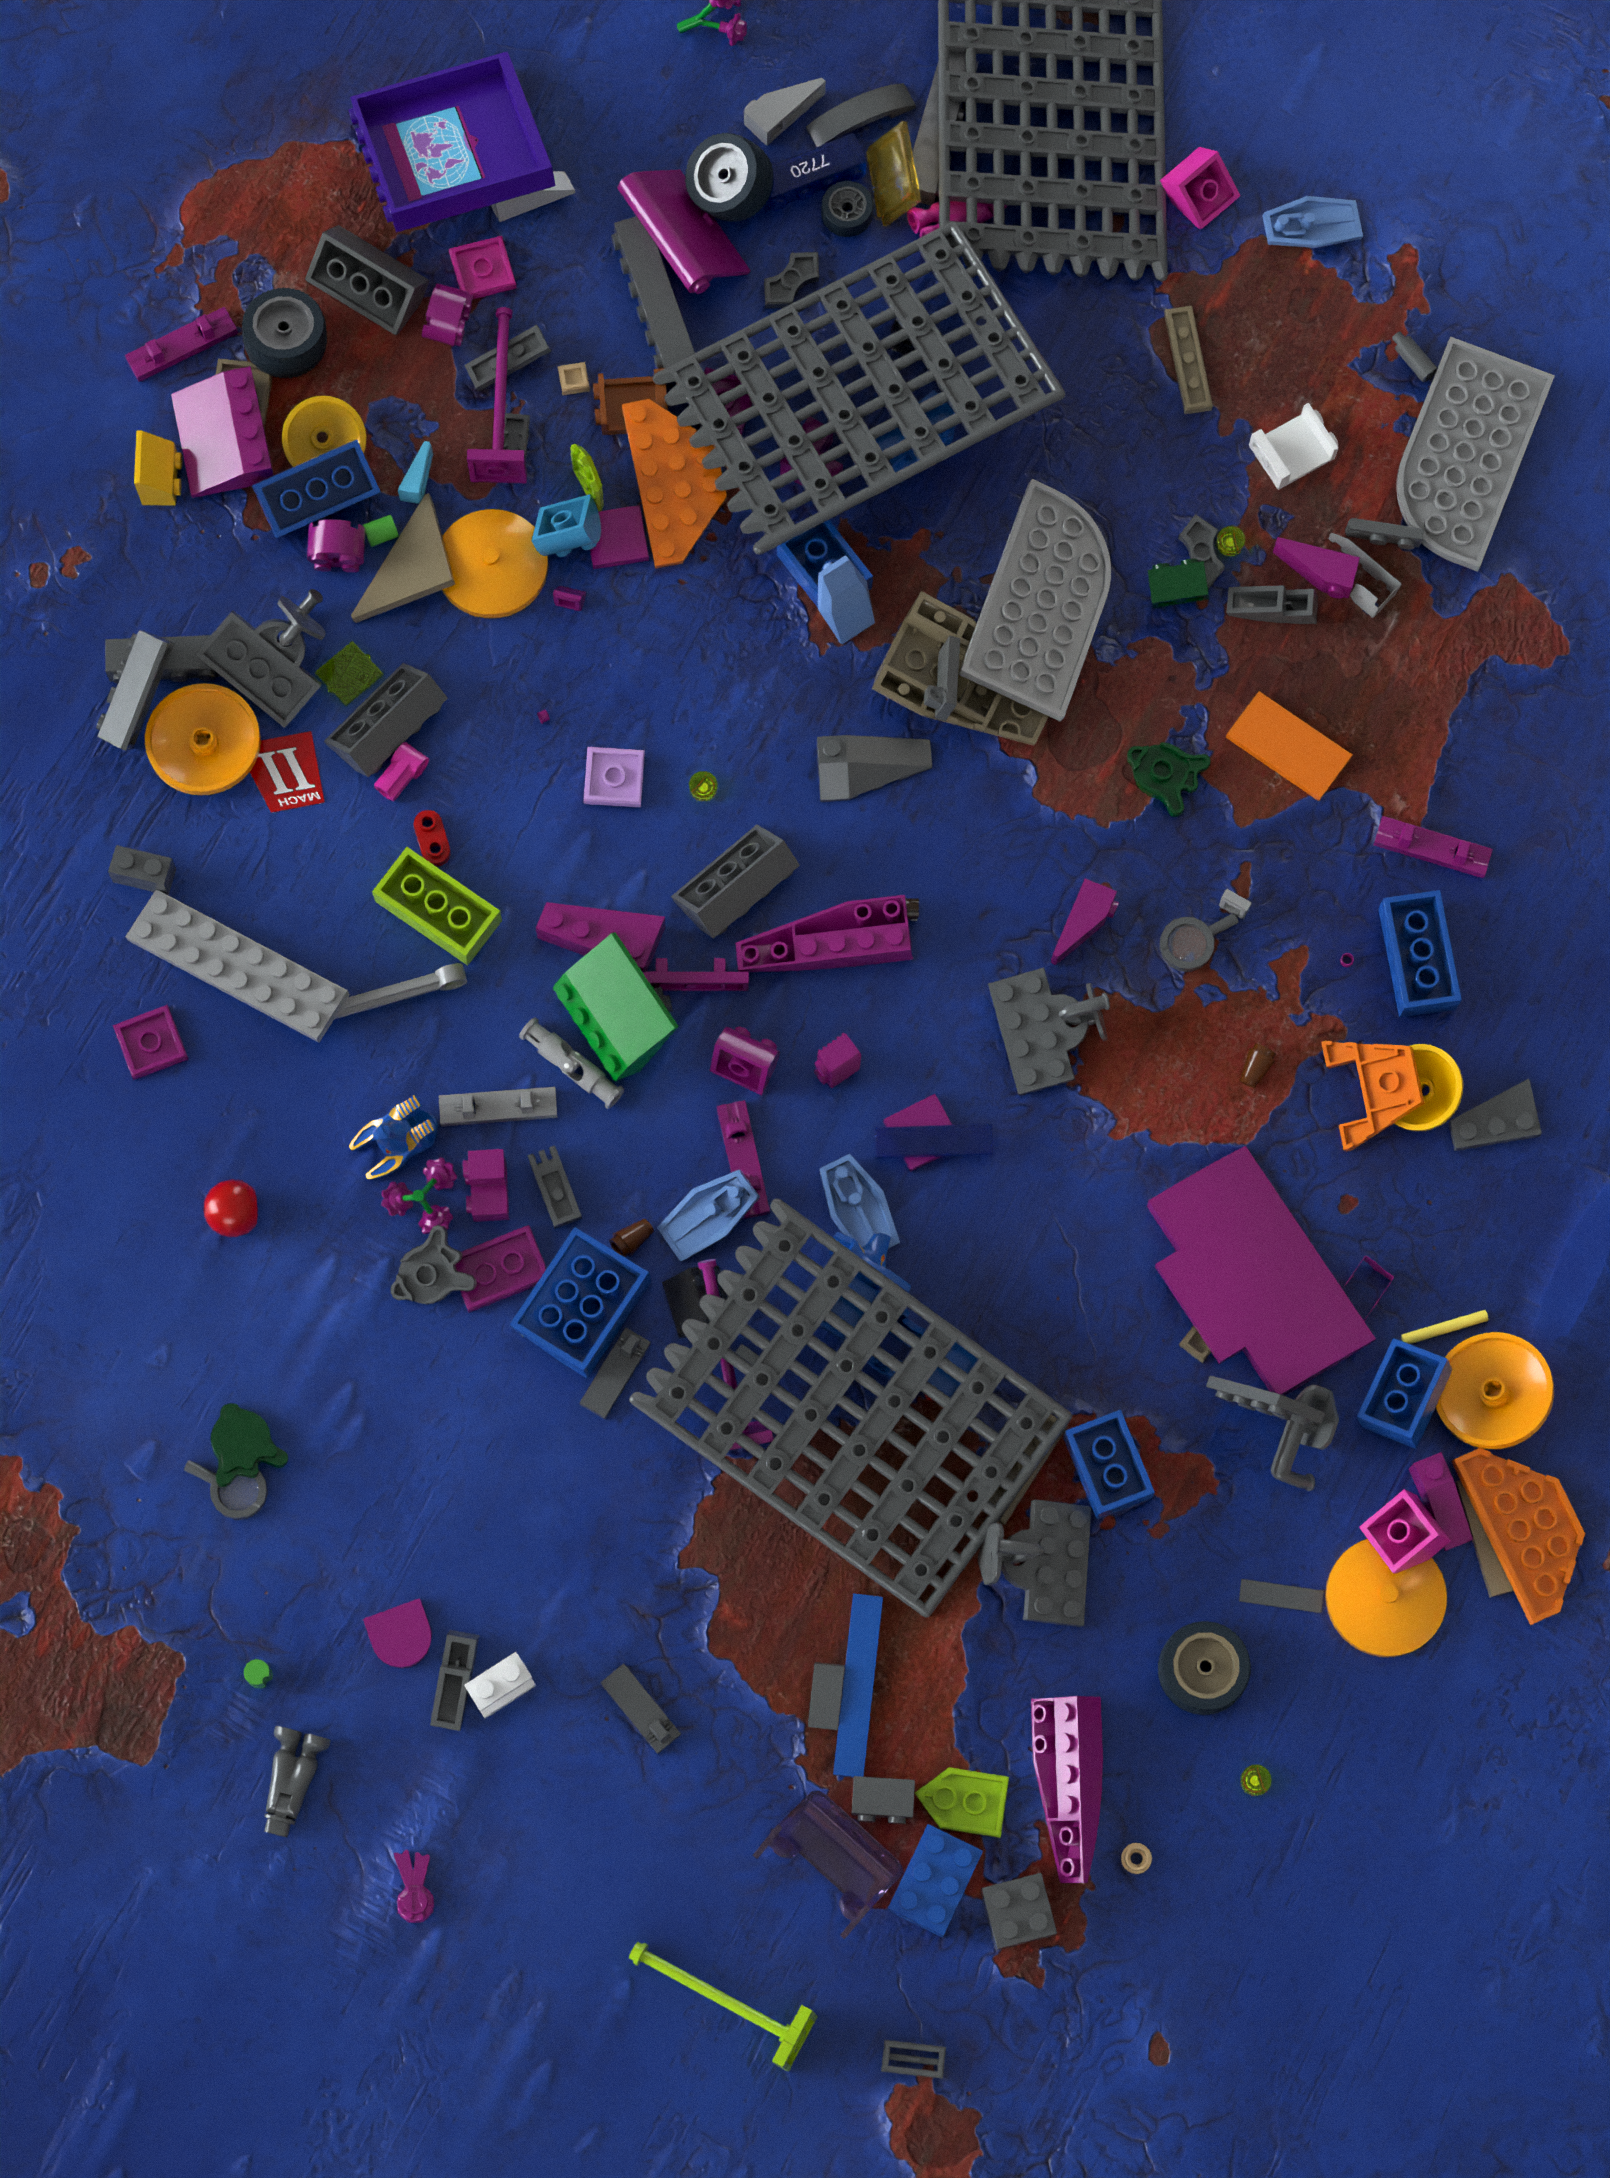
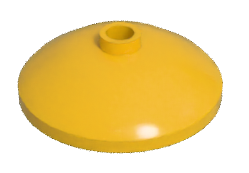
M314 396L297 404L286 417L281 435L282 447L287 460L293 467L353 440H358L364 454L366 431L361 417L348 403L332 396ZM318 433H326L327 438L324 442H318Z
M1415 1044L1410 1045V1047L1413 1048L1421 1089L1428 1086L1429 1093L1423 1096L1425 1104L1394 1124L1411 1131H1427L1442 1125L1455 1113L1462 1099L1463 1078L1459 1066L1448 1053L1432 1045Z

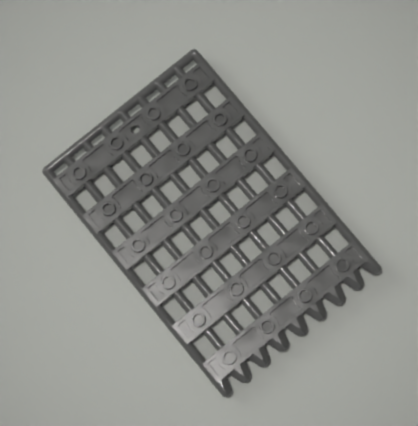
M938 0L939 228L952 222L950 221V201L966 202V222L957 223L979 258L982 259L983 254H988L993 268L998 272L1007 267L1010 256H1016L1018 265L1025 274L1034 269L1037 258H1043L1046 269L1051 275L1058 274L1062 269L1064 260L1068 259L1071 261L1075 274L1079 277H1083L1088 273L1092 261H1097L1101 274L1106 279H1110L1116 274L1119 263H1124L1127 273L1133 281L1143 276L1146 265L1152 266L1158 281H1165L1168 277L1166 191L1160 182L1166 176L1162 0ZM949 2L965 3V22L949 21ZM976 4L992 6V24L976 23ZM1003 6L1019 8V26L1003 25ZM1029 8L1045 10L1046 29L1030 27ZM1056 11L1072 12V30L1056 29ZM1083 13L1099 14V33L1083 31ZM1109 15L1125 16L1126 35L1110 33ZM1136 17L1152 18V37L1136 35ZM949 52L965 53V72L949 71ZM976 54L992 55V74L976 73ZM1003 56L1019 57V76L1003 75ZM1030 58L1046 59V78L1030 77ZM1057 60L1073 61V80L1057 79ZM1084 62H1097L1100 64V82L1084 81ZM1110 63L1126 65V84L1111 83ZM1137 66L1153 67V86L1137 85ZM949 101L966 102V122L949 120ZM976 103L993 104V124L977 122ZM1003 105L1020 106V126L1004 124ZM1030 107L1047 108V127L1031 126ZM1057 109L1073 110L1074 129L1058 128ZM1084 111L1100 112L1101 131L1084 130ZM1111 113L1127 114V133L1111 132ZM1138 115L1154 116V135L1138 134ZM950 151L966 152V172L950 171ZM977 153L993 154V174L977 173ZM1004 155L1020 156V176L1004 174ZM1031 157L1047 158V177L1031 176ZM1058 159L1074 160V179L1058 178ZM1085 160L1101 162V181L1085 180ZM1112 162L1128 163V183L1112 182ZM1139 164L1155 165V185L1139 184ZM977 203L993 204L994 224L977 223ZM1004 205L1021 206V226L1005 225ZM1032 207L1048 208V228L1032 227ZM1059 209L1075 210V230L1059 229ZM1086 211L1102 212V231L1086 230ZM1113 212L1129 213V233L1113 232ZM1140 214L1156 215V235L1140 234ZM952 234L945 237L952 248L958 246ZM963 255L962 257L965 265L967 267H970L971 264L969 263L966 256Z
M954 221L653 375V382L657 385L676 382L677 384L664 397L667 405L673 406L688 402L689 406L677 417L678 425L686 427L701 424L702 427L689 439L691 447L714 446V449L703 458V467L705 469H714L726 466L727 470L715 480L716 489L724 491L739 488L740 491L727 504L729 511L752 510V513L740 525L742 533L765 532V535L753 546V550L757 555H761L1065 397L1063 387L962 229ZM951 234L958 244L954 248L950 246L945 238ZM919 251L925 263L902 273L896 262ZM963 255L966 256L971 264L966 269L959 260V257ZM932 272L938 283L916 294L909 283ZM977 275L985 286L979 290L971 279ZM870 276L876 288L854 299L847 288ZM945 292L952 304L929 315L922 304ZM990 296L998 307L994 310H991L985 301ZM883 297L889 309L866 319L860 308ZM821 302L827 313L804 324L798 313ZM958 313L965 325L942 336L936 324ZM1005 317L1011 327L1007 331H1004L998 321ZM896 318L902 329L879 340L873 329ZM979 319H984L987 321L986 324L982 326L977 325L976 322ZM833 322L840 334L817 345L811 333ZM772 327L778 338L754 349L748 338ZM971 334L978 346L955 357L949 345ZM1016 338L1019 339L1024 347V350L1020 352L1017 351L1011 342ZM909 339L915 350L892 361L886 350ZM846 343L853 355L830 366L824 354ZM785 348L791 359L767 370L761 359ZM722 352L728 364L705 375L699 363ZM985 355L991 367L968 378L962 366ZM922 359L928 371L905 382L899 371ZM1030 359L1038 369L1034 373H1031L1025 364ZM859 364L866 376L843 387L836 375ZM797 368L803 380L780 392L774 380ZM735 373L741 385L718 396L712 384ZM998 376L1005 388L982 399L975 387ZM1045 380L1052 391L1046 395L1038 384ZM935 381L942 392L919 404L912 392ZM872 385L879 397L855 408L849 397ZM810 389L816 401L793 413L786 401ZM748 394L754 406L730 417L724 405ZM1011 397L1018 409L995 421L988 409ZM948 402L955 414L932 425L925 413ZM885 406L892 418L868 429L862 418ZM823 411L829 422L806 434L799 422ZM760 415L767 427L743 438L737 426ZM962 423L968 435L945 447L939 434ZM899 428L905 439L882 451L875 439ZM836 432L842 444L818 455L812 443ZM773 436L779 448L756 460L749 448ZM912 449L918 461L895 472L888 460ZM849 453L855 465L832 477L825 465ZM786 458L792 470L768 481L762 469ZM862 475L868 487L845 498L838 486ZM799 479L805 491L781 502L775 491ZM812 501L818 513L794 524L788 512Z
M776 1198L771 1202V1210L781 1222L780 1226L760 1221L753 1227L754 1235L764 1247L762 1251L748 1246L737 1248L735 1257L746 1273L742 1275L730 1270H723L718 1274V1283L728 1295L727 1299L711 1294L704 1295L700 1299V1307L710 1319L709 1324L695 1319L685 1320L682 1324V1330L693 1346L688 1348L676 1343L668 1344L665 1347L664 1354L675 1369L672 1373L660 1368H651L647 1372L646 1378L657 1395L652 1397L635 1392L630 1396L629 1401L633 1406L923 1617H930L984 1542L989 1525L1000 1520L1072 1419V1413L787 1203ZM810 1236L833 1252V1255L824 1267L800 1251ZM792 1260L816 1277L806 1292L782 1275ZM858 1272L882 1288L872 1303L848 1286ZM774 1285L798 1301L788 1316L765 1300ZM840 1296L864 1312L854 1327L831 1311ZM906 1307L930 1323L920 1338L897 1322ZM757 1309L780 1325V1328L771 1340L747 1324ZM823 1320L846 1336V1339L837 1351L813 1335ZM889 1331L912 1347L903 1362L879 1346ZM739 1333L763 1350L753 1365L729 1348ZM955 1342L978 1358L968 1373L945 1357ZM805 1345L829 1361L819 1376L796 1360V1357ZM871 1356L895 1372L885 1387L862 1371V1368ZM721 1358L745 1374L736 1389H733L711 1373ZM937 1367L960 1382V1385L951 1397H948L928 1382V1379ZM788 1369L811 1385L802 1400L778 1384ZM1003 1378L1026 1394L1016 1409L993 1392ZM854 1380L877 1396L867 1411L844 1395ZM704 1382L728 1399L717 1414L694 1398V1395ZM920 1391L943 1407L933 1422L910 1406ZM770 1393L794 1410L784 1425L760 1408ZM985 1402L1009 1418L999 1433L976 1417ZM836 1404L860 1421L850 1435L826 1419ZM686 1407L710 1423L700 1438L676 1422ZM1053 1413L1058 1418L1047 1432L1041 1427L1050 1414ZM902 1415L925 1431L916 1446L892 1430ZM752 1418L776 1434L766 1449L742 1433ZM968 1426L991 1442L981 1457L958 1441ZM818 1429L842 1445L832 1460L809 1444ZM1035 1437L1040 1443L1031 1456H1029L1024 1450ZM884 1440L908 1456L898 1471L875 1455ZM735 1442L758 1458L748 1474L725 1458V1455ZM950 1451L973 1466V1469L964 1481H961L941 1466ZM801 1453L824 1469L815 1484H812L791 1468ZM1018 1462L1023 1467L1012 1481L1007 1477V1474L1014 1464ZM867 1464L890 1480L881 1495L857 1479ZM933 1475L956 1491L946 1506L923 1490ZM783 1478L807 1494L797 1509L773 1493ZM1000 1486L1006 1491L996 1505H994L989 1499ZM849 1489L873 1505L863 1520L840 1504V1501ZM971 1490H975L978 1494V1498L974 1502H970L967 1499V1494ZM915 1500L938 1515V1518L929 1530H926L906 1515V1512ZM982 1510L988 1516L981 1526L976 1529L971 1524ZM832 1513L855 1529L845 1544L822 1528ZM898 1524L921 1540L911 1555L888 1539ZM963 1535L971 1540L961 1554H959L954 1548ZM880 1548L903 1564L894 1579H891L870 1563ZM947 1559L953 1565L945 1576L941 1578L936 1573ZM928 1584H930L935 1590L924 1603L919 1597Z

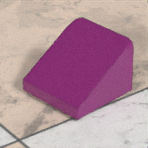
M558 586L554 590L553 598L556 606L582 611L586 597L585 591L565 586Z

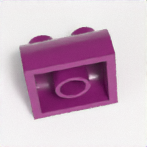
M738 1026L735 1029L725 1027L715 1043L710 1071L762 1096L775 1070L780 1051L776 1050V1044L769 1039H762L759 1042L751 1038L750 1032L743 1027Z

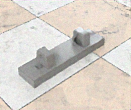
M555 1087L439 1095L441 1127L558 1118Z

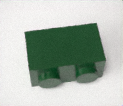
M1196 558L1181 561V565L1170 566L1169 563H1160L1153 565V569L1147 570L1153 608L1209 600L1204 561L1198 562Z

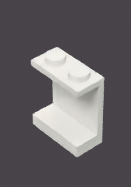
M1309 403L1304 405L1301 415L1267 434H1264L1262 429L1251 435L1249 447L1278 490L1334 460L1339 448L1338 441L1332 432L1328 433L1323 425L1324 422L1321 414L1317 410H1313Z
M514 1652L464 1686L486 1719L534 1688L536 1684L517 1652Z

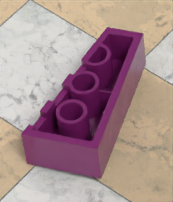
M546 902L536 926V933L538 939L585 956L611 933L616 932L641 971L647 972L665 930L666 923L665 916Z

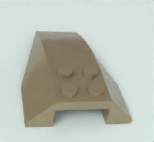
M921 591L902 622L877 672L872 689L921 716L935 719L936 709L924 705V694L929 685L937 686L939 651L950 635L960 638V670L977 623L972 618ZM958 675L957 705L947 720L942 722L1034 746L1049 716Z

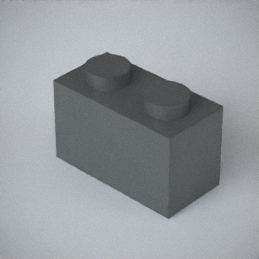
M116 845L108 873L114 883L152 892L159 890L169 895L176 867L172 858Z
M854 1776L851 1816H858V1822L874 1823L876 1822V1817L888 1818V1823L906 1824V1819L912 1820L915 1780Z

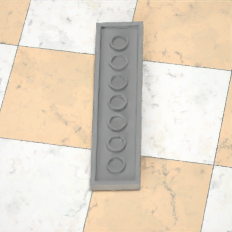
M155 890L125 936L131 943L320 1043L350 995L348 990L159 890Z

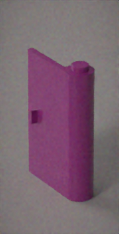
M680 169L641 171L627 175L619 182L617 189L689 293L696 292L699 294L704 292L710 286L709 282L714 277L748 275L751 272L714 217L701 210L692 201L687 192L686 177Z

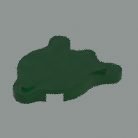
M1164 742L1150 747L1149 745L1144 747L1133 746L1127 753V761L1132 767L1136 785L1148 796L1163 802L1168 813L1173 817L1180 816L1184 811L1181 792H1196L1198 788L1197 775L1206 771L1211 764L1210 757L1206 754H1187L1180 748Z
M234 1403L226 1404L221 1408L220 1417L211 1432V1446L219 1463L215 1475L218 1486L227 1487L238 1476L256 1478L259 1474L258 1465L260 1463H266L276 1468H283L287 1465L288 1454L273 1443L270 1430L261 1416L241 1409Z

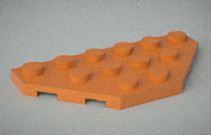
M650 399L622 404V412L655 569L683 564L689 552L700 539L712 518L727 498L726 490L719 491L715 487V480L722 474L721 467L705 469L702 464L703 458L714 449V446L691 447L689 439L698 430L692 426H679L675 415Z
M1478 1448L1451 1462L1530 1625H1533L1561 1611L1566 1587L1570 1583L1576 1564V1556L1580 1545H1582L1585 1532L1559 1479L1550 1475L1545 1476L1530 1470V1467L1510 1459L1505 1460L1491 1454L1492 1452Z

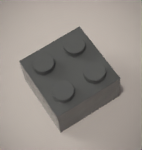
M1041 1873L981 1888L980 1893L995 1951L1057 1934Z

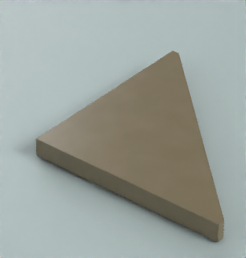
M429 493L425 494L351 614L355 623L455 585L434 503Z

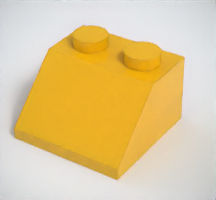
M136 430L134 484L142 505L176 506V495H181V479L177 478V469H182V453L177 452L173 441L142 430Z

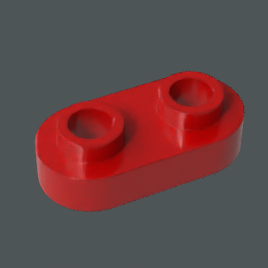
M421 811L416 815L413 825L422 857L436 867L442 866L448 862L451 856L442 819L435 811ZM426 820L433 822L430 827L423 826V822ZM434 846H439L441 848V850L438 853H432L430 851L431 848Z

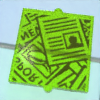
M353 641L315 671V674L327 686L328 692H333L345 706L350 704L383 676V672L371 661V656L365 654Z

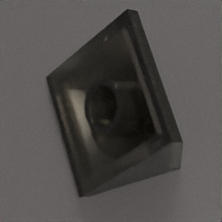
M715 1266L714 1270L720 1298L727 1299L728 1295L718 1283L720 1268ZM691 1267L662 1282L679 1339L686 1337L682 1330V1324L685 1320L695 1319L709 1324L710 1319L700 1307V1299L707 1295L702 1269Z

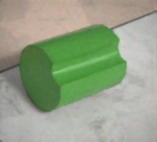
M391 514L363 524L371 547L399 537Z
M251 1660L244 1668L245 1679L255 1688H265L266 1683L273 1679L271 1668L262 1660Z

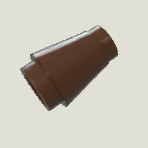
M1255 1043L1252 1049L1249 1048L1239 1081L1255 1089L1256 1085L1275 1063L1273 1059L1276 1053Z
M643 1218L613 1233V1238L609 1240V1243L618 1254L623 1257H631L650 1235L654 1233V1229Z

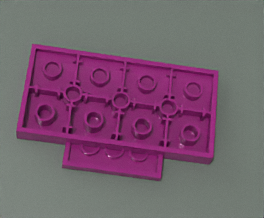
M1246 1146L1210 1164L1148 1200L1147 1208L1176 1250L1173 1254L1156 1263L1155 1268L1219 1364L1243 1351L1268 1390L1286 1396L1376 1340Z

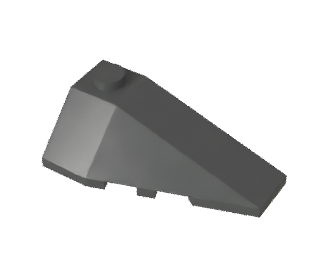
M855 735L817 737L820 802L851 800L858 797L859 794L872 789L875 791L882 788L883 785L898 779L903 780L932 769L930 740Z

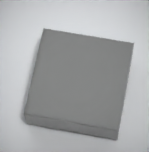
M1226 889L1219 906L1231 914L1234 913L1238 918L1244 919L1252 902Z

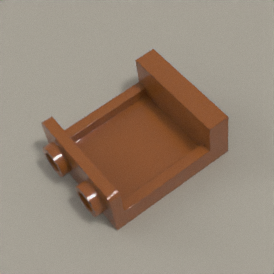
M665 368L654 369V374ZM598 373V383H593L594 400H600V409H595L596 426H602V435L627 434L622 412V404L650 399L668 411V406L664 399L667 394L666 383L655 384L653 376L604 379V374Z

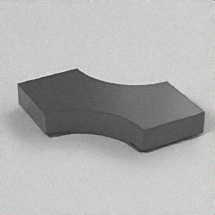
M818 252L791 253L789 263L781 273L764 279L765 309L784 308L793 303L796 294L802 287L813 282H819Z
M1195 514L1179 534L1178 539L1186 546L1190 559L1196 558L1198 562L1204 561L1209 590L1224 571L1225 566L1216 557L1213 548V541L1218 533V529Z

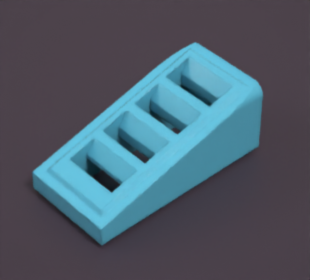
M424 441L399 486L398 494L401 501L419 504L424 497L433 458L432 446L428 441Z

